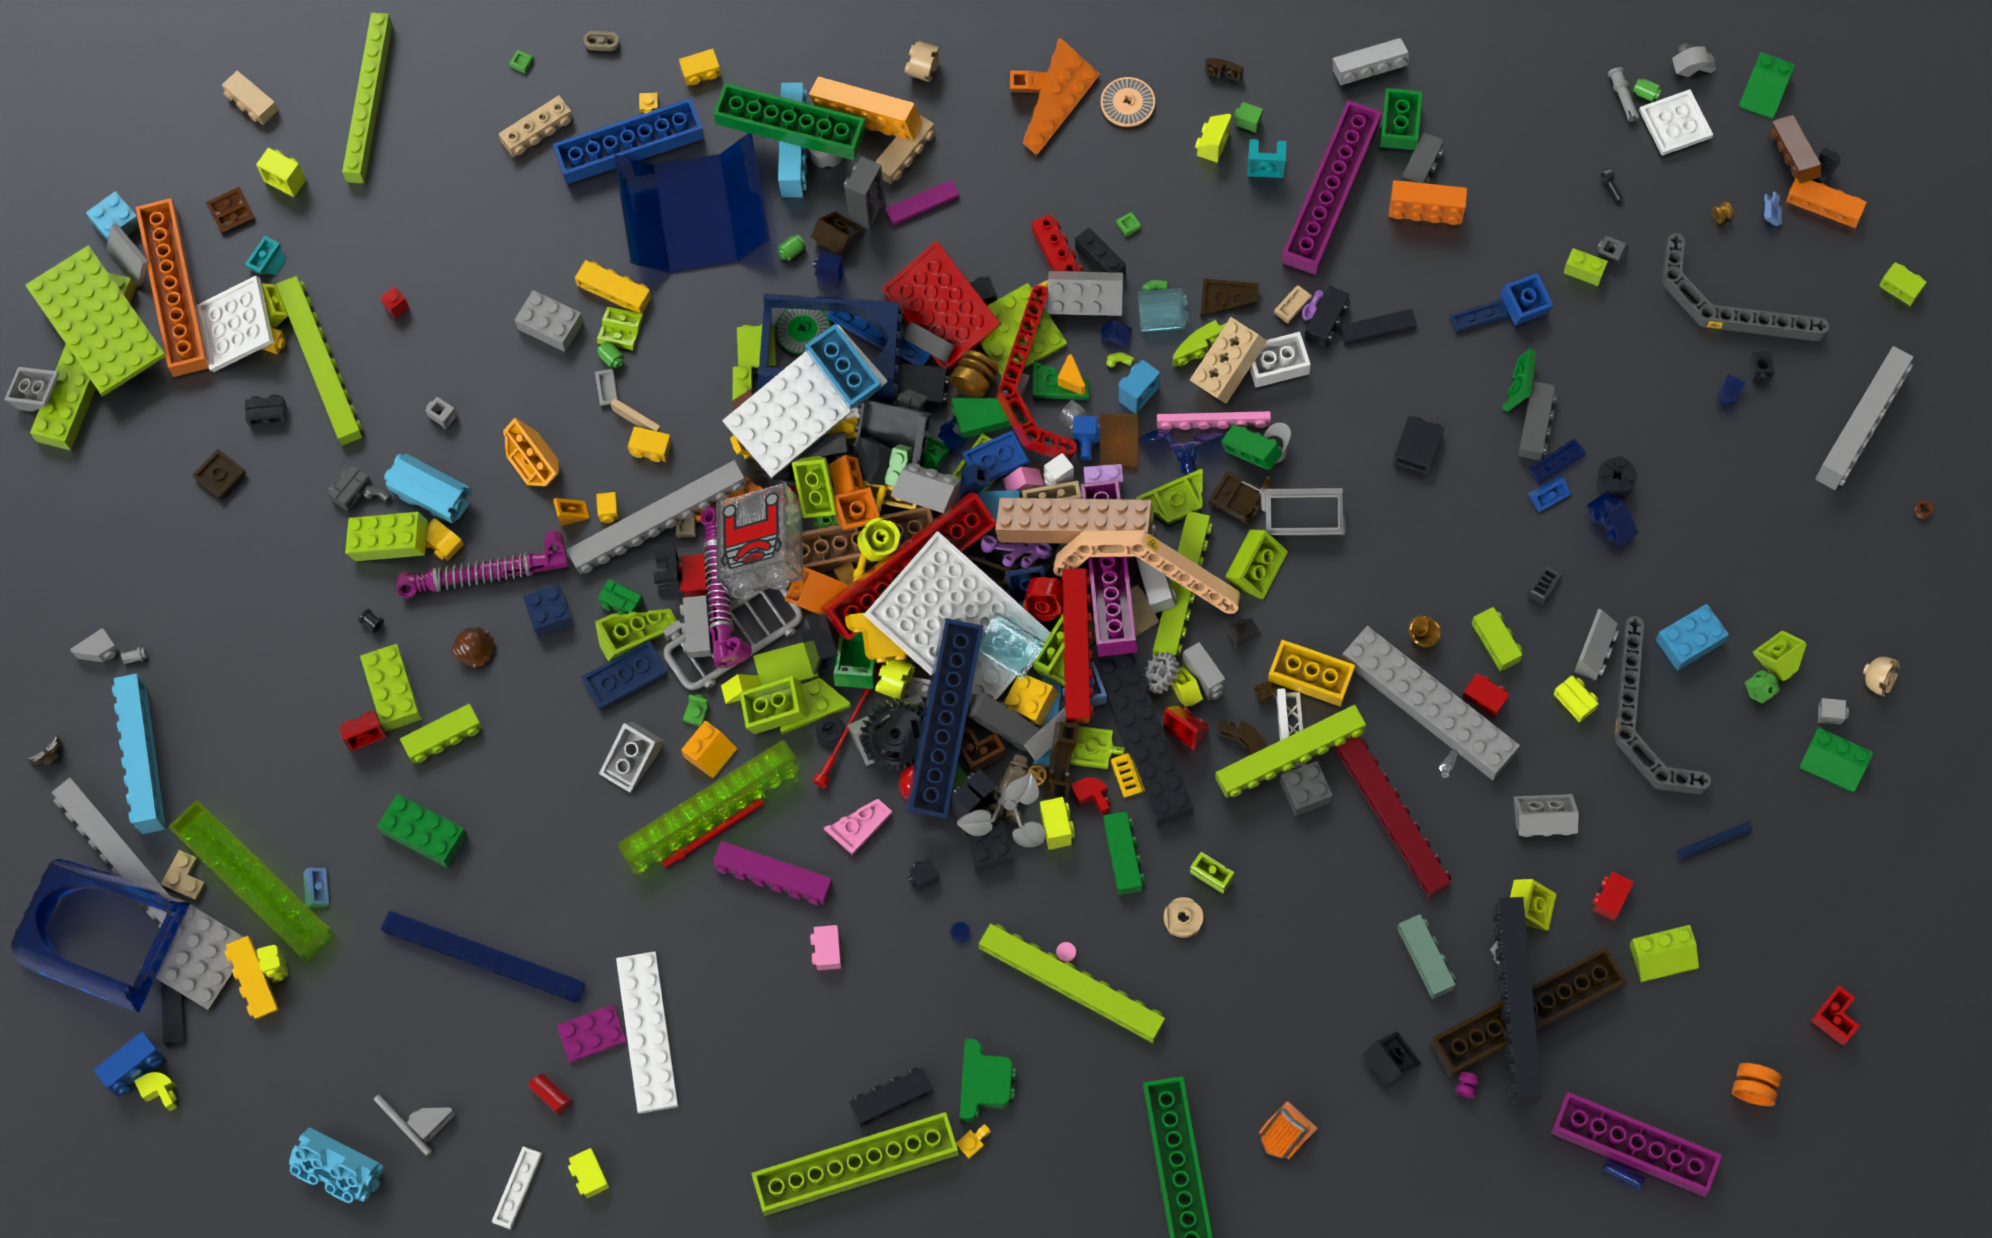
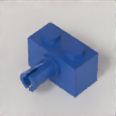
M1073 416V440L1077 448H1081L1080 459L1084 461L1092 459V448H1096V442H1100V423H1096V416Z

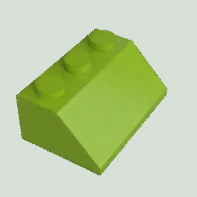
M812 456L792 462L803 518L837 515L826 458Z
M1249 530L1225 578L1236 588L1259 599H1264L1288 551L1265 530Z
M1690 925L1634 938L1629 944L1641 983L1699 968L1696 941Z

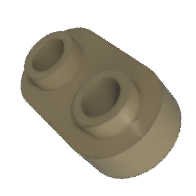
M589 31L583 38L584 45L589 50L614 51L620 45L619 37L614 32Z

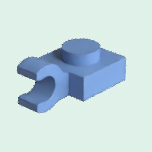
M1773 192L1772 198L1766 194L1764 197L1766 202L1765 220L1775 226L1781 225L1782 207L1779 206L1780 194Z

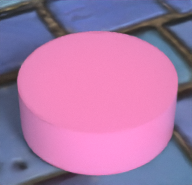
M1063 942L1057 947L1056 956L1059 961L1070 963L1076 957V949L1073 944Z

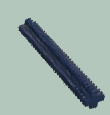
M1747 821L1739 826L1732 827V829L1730 828V830L1727 829L1714 836L1712 835V837L1710 836V838L1707 837L1694 844L1692 843V845L1690 844L1678 849L1677 855L1679 860L1680 858L1683 860V857L1685 859V856L1686 858L1690 855L1692 856L1694 853L1696 855V852L1701 853L1703 849L1705 851V848L1707 850L1710 847L1712 848V846L1714 847V845H1721V842L1723 844L1725 840L1727 842L1730 839L1732 840V838L1741 836V834L1743 836L1745 832H1752L1750 822Z

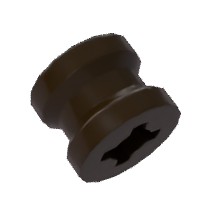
M1271 682L1259 684L1254 688L1255 694H1258L1259 704H1266L1277 698L1276 693L1272 691L1273 685Z

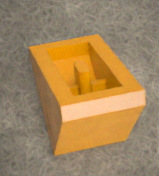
M1072 354L1068 355L1057 378L1058 386L1083 395L1085 394V384Z
M560 498L553 500L561 526L590 518L585 501Z

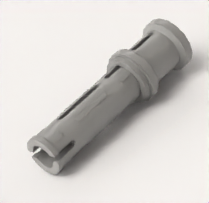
M1617 67L1610 70L1608 76L1613 81L1614 91L1618 92L1627 120L1629 122L1639 118V115L1628 90L1629 82L1624 77L1623 67Z

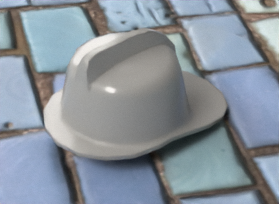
M1278 422L1271 425L1264 434L1265 438H1272L1279 443L1283 454L1276 463L1285 459L1287 446L1291 438L1289 426Z

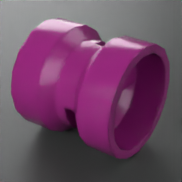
M1461 1072L1459 1077L1460 1084L1457 1085L1455 1092L1467 1098H1475V1087L1479 1084L1480 1077L1472 1073Z

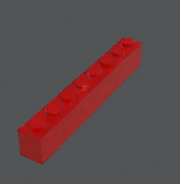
M1063 569L1065 722L1089 723L1090 717H1093V705H1090V698H1093V686H1089V679H1092V668H1089V661H1092V649H1088V642H1091V630H1088V624H1091V612H1087V605H1090L1091 601L1090 593H1087V587H1090V575H1086V569Z

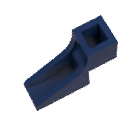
M973 464L962 468L961 487L956 502L968 493H976L978 495L984 488L989 486V467Z

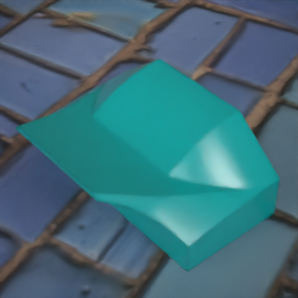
M264 235L245 263L246 268L261 275H276L286 261L281 251V244Z

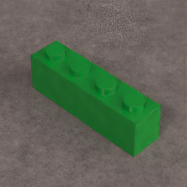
M1126 811L1104 815L1103 823L1118 895L1142 891V885L1145 884L1143 873H1139L1138 866H1141L1140 856L1135 854L1134 847H1137L1135 835L1131 836L1130 829H1133L1132 818L1127 816Z

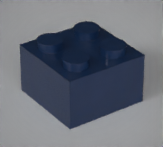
M560 584L523 596L537 637L574 625Z

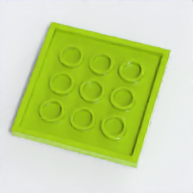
M1029 283L988 305L1002 325L983 340L980 346L987 357L998 366V374L1001 378L1032 291ZM1043 308L1023 370L1032 366L1034 361L1039 362L1067 346L1066 340L1049 314H1047L1045 308ZM1029 311L1032 314H1037L1035 311ZM1024 327L1026 330H1031L1030 327ZM1019 342L1021 346H1026L1024 343ZM1017 358L1013 359L1015 362H1021Z

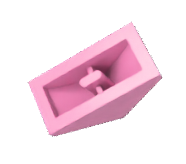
M1019 467L1003 478L1006 491L1019 490V494L1022 493V490L1044 487L1040 470L1035 468Z

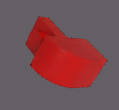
M1084 778L1071 784V792L1079 807L1094 801L1102 817L1109 814L1111 804L1105 795L1107 794V786L1101 780Z

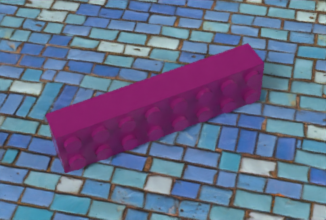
M1567 1092L1550 1133L1703 1197L1710 1190L1722 1157L1721 1154L1570 1092Z

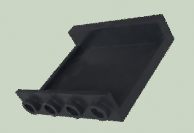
M872 399L862 402L858 408L860 418L855 428L857 438L853 443L854 457L857 458L858 455L857 442L859 436L871 437L890 449L899 444L912 447L913 457L910 463L919 464L920 467L924 468L932 414Z

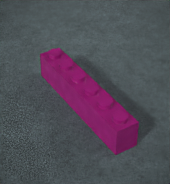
M721 841L713 860L716 871L722 874H727L728 872L734 874V877L737 879L752 880L755 885L761 887L764 885L769 886L778 893H782V891L790 893L789 895L796 899L801 897L808 899L809 903L817 906L819 904L825 905L833 885L832 878Z

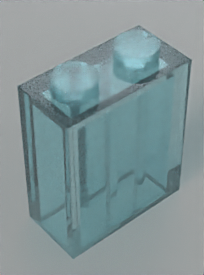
M1182 288L1138 292L1141 333L1186 329V322H1189V312L1185 311L1184 306L1187 305V295L1183 294Z

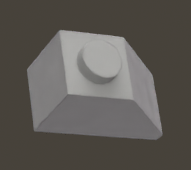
M103 628L70 649L77 659L97 662L111 660L119 652Z
M450 1107L421 1108L409 1116L407 1124L427 1143L456 1114Z

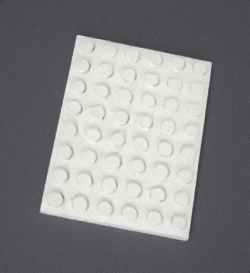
M938 531L864 614L869 621L930 675H932L943 619L949 618L984 626L969 705L974 694H983V692L994 696L993 699L997 700L1043 646L1051 633Z

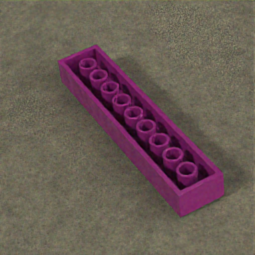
M1349 100L1347 101L1284 248L1281 263L1314 275L1317 274L1380 125L1381 111Z
M1119 480L1081 484L1082 499H1121ZM1089 557L1098 656L1136 653L1137 644L1127 557Z

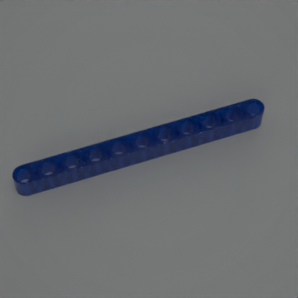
M388 911L380 929L389 935L571 1002L578 1003L585 987V983L576 978L393 911Z

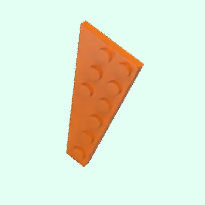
M1059 38L1049 70L1045 75L1038 96L1037 105L1034 107L1031 122L1028 125L1022 142L1035 155L1041 151L1100 75L1095 68L1062 38Z

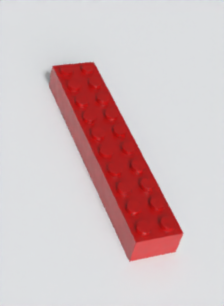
M968 493L945 513L939 515L898 547L891 555L881 560L821 607L822 611L843 639L850 640L857 633H853V631L847 628L845 617L850 614L865 613L937 531L962 552L996 526L995 519L976 493Z

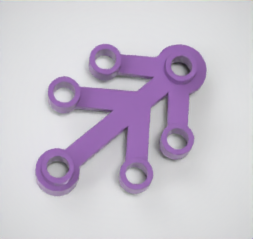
M990 535L983 536L980 543L981 549L987 553L992 552L994 549L1014 551L1004 555L1002 563L1008 567L1013 566L1014 561L1025 553H1030L1031 555L1022 558L1021 566L1023 568H1030L1033 562L1039 558L1048 559L1052 555V548L1048 543H997V540Z

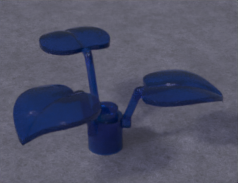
M1154 430L1138 438V442L1141 440L1168 439L1171 444L1169 446L1170 449L1174 451L1177 462H1180L1181 473H1192L1196 471L1197 448L1202 445L1201 442L1212 441L1224 437L1226 434L1205 432L1194 436L1193 439L1196 441L1174 444L1170 436L1171 431Z

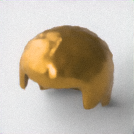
M1416 616L1409 624L1408 632L1410 639L1421 647H1431L1441 637L1440 625L1429 616Z

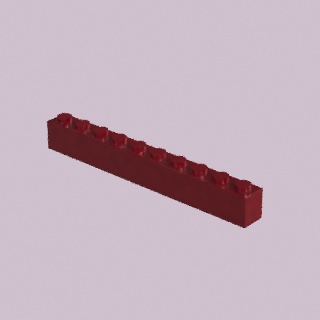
M1351 737L1346 739V742L1341 746L1336 747L1334 745V749L1427 897L1431 898L1449 888L1451 884L1449 872L1446 869L1443 870L1440 865V858L1436 853H1432L1429 848L1431 846L1425 836L1422 837L1419 832L1420 827L1415 820L1412 821L1407 806L1401 804L1398 799L1399 794L1394 787L1391 788L1388 783L1389 778L1384 771L1381 772L1378 767V760L1374 755H1370L1366 741L1364 739L1361 740L1360 737Z

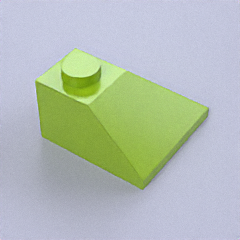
M1782 630L1753 651V654L1769 673L1785 681L1798 671L1807 644L1805 641Z

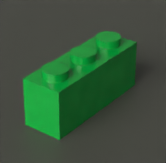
M1233 425L1221 440L1227 453L1269 471L1283 454L1276 440L1272 438L1267 439L1260 433H1253L1243 426Z

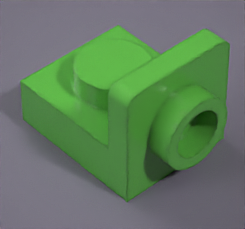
M695 694V696L689 695V703L683 721L701 726L709 708L708 700L699 694Z

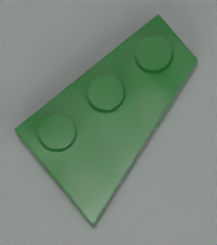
M1531 348L1518 357L1512 376L1515 380L1507 391V395H1509L1508 402H1504L1502 409L1506 412L1532 394L1536 351Z
M1034 361L1032 398L1089 400L1088 379L1082 378L1085 384V394L1081 395L1058 386L1057 378L1060 371L1056 370V368L1046 367Z

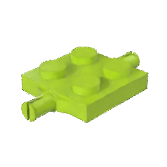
M1079 726L1077 744L1073 750L1070 765L1108 769L1109 759L1112 754L1124 755V747L1113 746V730Z

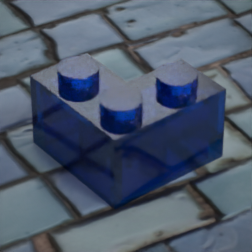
M1603 493L1587 505L1590 519L1605 527L1606 537L1610 542L1623 545L1639 533L1625 502Z

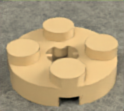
M1186 897L1177 898L1164 911L1165 927L1171 935L1176 937H1191L1199 932L1203 924V911L1194 900ZM1181 913H1185L1189 920L1182 922L1178 920V915L1181 916Z

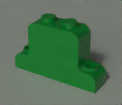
M965 1039L960 1122L967 1123L973 1122L976 1117H979L980 1107L1001 1109L1008 1107L1010 1099H1014L1015 1087H1011V1080L1016 1077V1067H1012L1011 1060L1003 1056L983 1055V1046H980V1043L975 1039Z

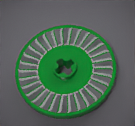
M786 309L776 322L775 334L778 343L784 350L795 355H802L806 352L805 345L829 329L831 325L827 315L822 310ZM800 327L806 328V331H800Z

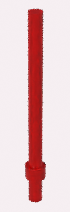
M760 798L682 849L678 848L673 851L674 854L662 861L663 866L667 868L676 861L683 860L688 853L764 805L763 801Z

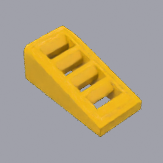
M1129 753L1111 759V766L1123 797L1127 798L1142 793V788ZM1127 762L1126 765H1123V766L1118 767V765H1121V764ZM1130 770V772L1120 775V772ZM1130 777L1133 778L1132 780L1126 781V782H1124V783H1123V781H1122V780L1127 779V778H1130ZM1133 784L1136 785V787L1128 790L1125 789V787Z

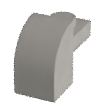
M1692 47L1672 58L1676 74L1689 77L1698 70L1709 73L1716 70L1715 59L1712 54L1707 53L1706 47Z

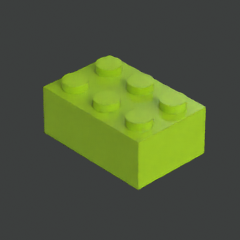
M793 676L739 692L746 729L754 734L808 718L802 683Z

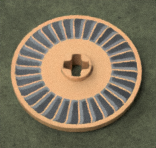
M1124 77L1116 79L1107 85L1101 96V109L1105 117L1110 122L1122 127H1134L1144 123L1150 118L1155 108V96L1152 89L1145 82L1137 78ZM1125 100L1131 101V104L1125 103Z

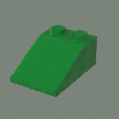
M1760 52L1739 107L1773 119L1795 64Z

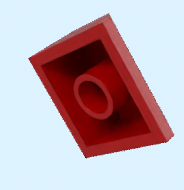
M375 711L366 712L355 720L349 719L339 726L341 737L350 752L386 738L384 729Z

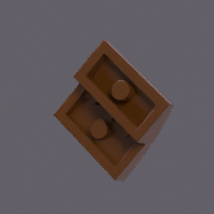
M240 187L206 202L221 233L227 232L255 218Z

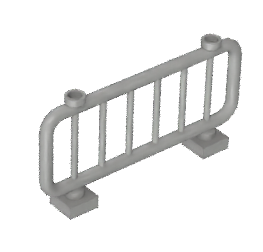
M760 569L743 578L748 592L734 600L731 605L733 611L745 603L767 635V637L754 644L735 615L731 613L733 621L751 645V655L784 634L786 637L792 636L796 632L795 627L803 619L801 607L789 603L796 616L788 623L784 621L764 590L771 586H776L786 598L788 589L781 580L776 578L764 581ZM759 593L762 594L783 624L781 628L771 634L748 602ZM676 621L663 630L664 637L669 642L664 649V658L682 685L687 689L697 690L703 686L709 689L716 684L714 679L736 666L717 668L706 675L695 658H690L703 677L697 682H690L671 655V651L675 647L681 645L683 648V641H686V634H682L680 621Z

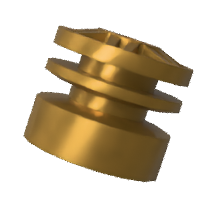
M967 350L962 355L959 366L954 369L950 376V382L956 389L970 397L984 398L990 388L989 383L993 382L994 376L999 372V368L987 356L973 350Z

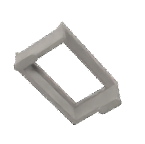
M1343 488L1266 489L1261 493V509L1265 512L1266 532L1271 536L1344 535L1346 533V522L1343 515ZM1338 497V528H1271V498Z

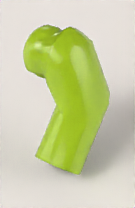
M1118 352L1109 354L1106 364L1109 367H1115L1116 362H1122L1132 366L1135 358Z

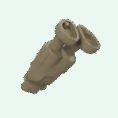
M1014 755L1013 761H1010L1003 779L999 782L997 788L998 800L1002 799L1001 791L1014 780L1027 775L1029 758ZM998 800L987 807V811L991 813V816L994 815L998 806ZM1001 806L998 812V815L996 817L997 819H1002L1003 817V806ZM1007 810L1004 819L1007 822L1018 823L1014 810ZM1018 811L1020 819L1022 821L1023 814L1020 811Z

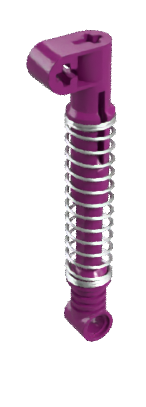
M709 507L702 512L700 519L701 523L705 525L706 536L703 548L707 551L704 554L707 558L704 562L707 564L705 570L708 571L705 574L708 577L706 583L709 584L706 587L709 591L707 593L709 597L707 603L710 604L707 608L711 611L708 614L711 618L708 621L710 623L709 632L712 635L714 666L717 668H728L746 661L752 653V648L750 644L739 638H731L734 626L732 621L733 615L731 614L730 575L728 574L730 570L728 564L724 568L721 563L724 553L723 514Z
M552 530L544 536L545 552L535 554L530 552L520 553V556L517 557L513 554L511 558L505 556V559L498 557L497 560L491 558L488 562L484 559L482 563L476 561L475 567H473L471 562L468 563L467 568L461 563L460 569L454 564L452 571L449 566H446L445 572L441 567L438 570L433 568L426 572V575L418 573L415 576V574L410 572H403L397 577V593L403 598H410L415 593H418V590L422 592V589L424 591L429 589V591L440 592L443 585H446L448 590L449 584H453L454 589H456L455 583H461L463 588V582L466 581L471 586L470 581L475 580L476 585H478V579H483L485 584V581L491 580V582L494 579L500 581V578H506L507 580V577L512 576L515 579L517 575H520L522 578L523 574L531 576L535 572L568 567L564 539L559 531ZM553 544L556 545L557 550H553Z

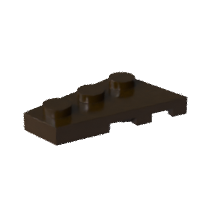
M1204 279L1200 316L1257 303L1259 283Z

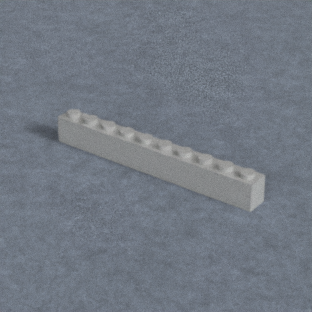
M735 460L566 550L579 574L588 573L597 565L607 563L610 558L622 555L627 549L639 546L644 540L656 537L661 531L676 526L677 522L691 518L694 513L709 508L717 501L725 500L728 495L734 492L742 491L747 486V483Z
M71 778L67 779L51 792L56 797L53 801L60 809L63 807L66 809V817L72 823L74 821L77 822L79 826L76 829L83 837L87 834L90 838L88 843L94 850L99 849L102 852L99 855L106 864L110 862L113 865L112 872L118 878L123 877L125 880L123 885L129 892L134 890L137 894L134 898L141 906L145 904L149 908L146 912L153 920L157 918L160 921L158 926L164 932L180 907Z

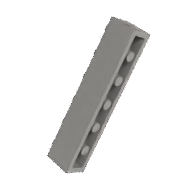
M1153 524L1151 536L1155 537L1158 535L1155 524ZM1136 557L1153 613L1176 607L1174 599H1177L1174 588L1169 586V583H1172L1171 578Z

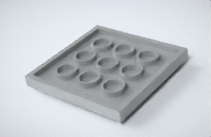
M184 901L140 969L209 1010L231 977L232 969L234 968L232 961H228L224 951L227 950L226 944L241 939L243 936Z

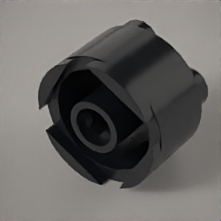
M1622 456L1610 458L1603 462L1596 477L1598 493L1608 500L1621 501L1631 494L1637 479L1634 466Z

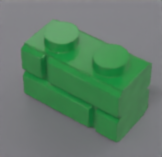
M611 579L607 580L604 588L598 595L600 606L607 611L612 609L619 614L637 613L644 602L641 594Z

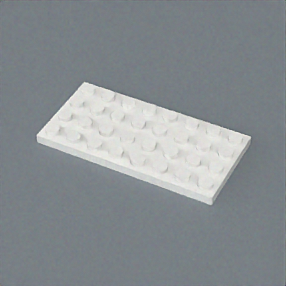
M837 325L879 380L881 387H883L887 383L886 378L845 331ZM804 352L722 421L772 479L859 407V405L850 411L808 353Z

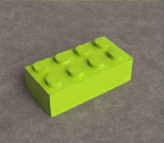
M419 512L349 518L345 553L354 561L424 556L428 520Z
M394 644L361 655L360 658L378 718L384 731L386 732L422 720L398 645Z

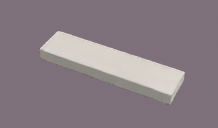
M524 1146L522 1147L492 1223L510 1230L512 1229L543 1155L542 1153Z

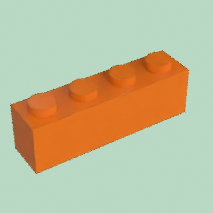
M1795 178L1786 202L1856 228L1867 203L1860 197L1845 194L1843 191L1832 189L1823 183H1817L1812 180L1799 183L1797 178Z

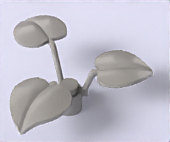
M1029 772L1024 777L1011 782L1001 791L1002 799L998 800V806L993 817H991L989 811L976 810L961 817L957 824L973 836H983L992 830L991 822L995 821L1001 806H1003L1007 810H1014L1020 827L1012 832L1014 841L1023 847L1041 845L1046 836L1044 826L1035 821H1030L1023 825L1017 809L1019 801L1023 804H1031L1038 798L1039 787L1034 775Z

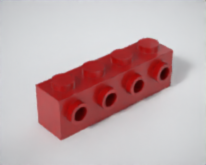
M1052 214L1031 222V230L1052 271L1084 272L1082 266L1075 261L1076 255L1073 249H1069L1067 245L1068 239L1066 235L1061 234L1059 230L1061 229L1059 221L1054 219Z

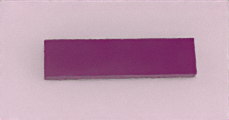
M951 179L886 207L885 211L894 226L958 198L959 193Z

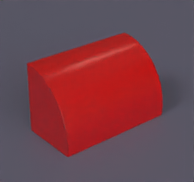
M544 1073L539 1074L528 1083L530 1089L559 1116L573 1102Z

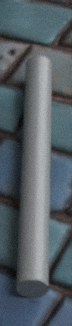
M380 1094L377 1095L374 1101L426 1156H429L432 1153L431 1148Z

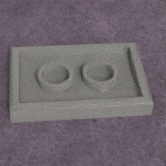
M111 225L106 251L123 272L132 279L134 285L137 288L141 287L148 261L119 225Z

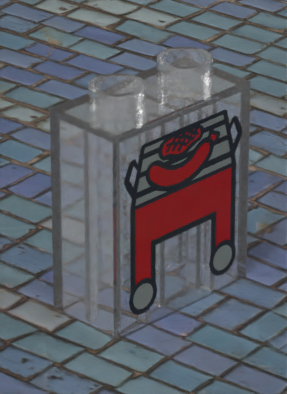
M786 483L716 502L717 580L734 598L748 599L754 595V592L768 588L775 590L784 589L789 586L790 582L803 579L802 509L799 498Z

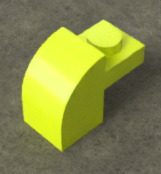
M151 1072L134 1080L145 1101L149 1102L160 1096L164 1106L169 1111L177 1108L175 1103L177 1097L172 1090L176 1085L166 1075L159 1072Z

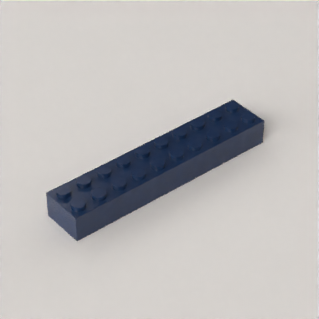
M949 618L942 620L905 812L939 819L947 818L984 626Z

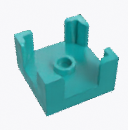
M1250 139L1247 176L1284 178L1287 141H1278L1277 154L1258 153L1259 140Z

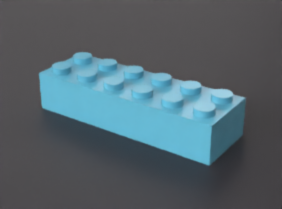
M781 83V97L809 104L807 90H804L803 83ZM779 141L778 182L781 197H803V190H807L805 174H807L806 158L808 150L805 147Z

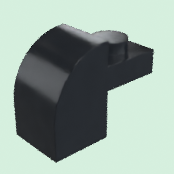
M1825 147L1818 158L1821 164V177L1812 181L1826 184L1838 167L1841 157L1833 150Z

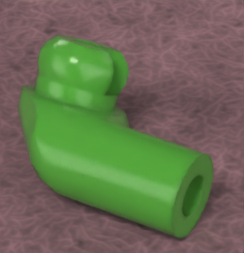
M1151 280L1142 286V294L1144 296H1151L1154 289L1167 290L1168 281Z

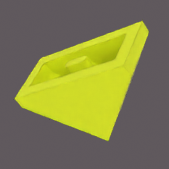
M737 674L721 685L725 703L729 704L740 701L739 692L759 687L761 684L758 675Z

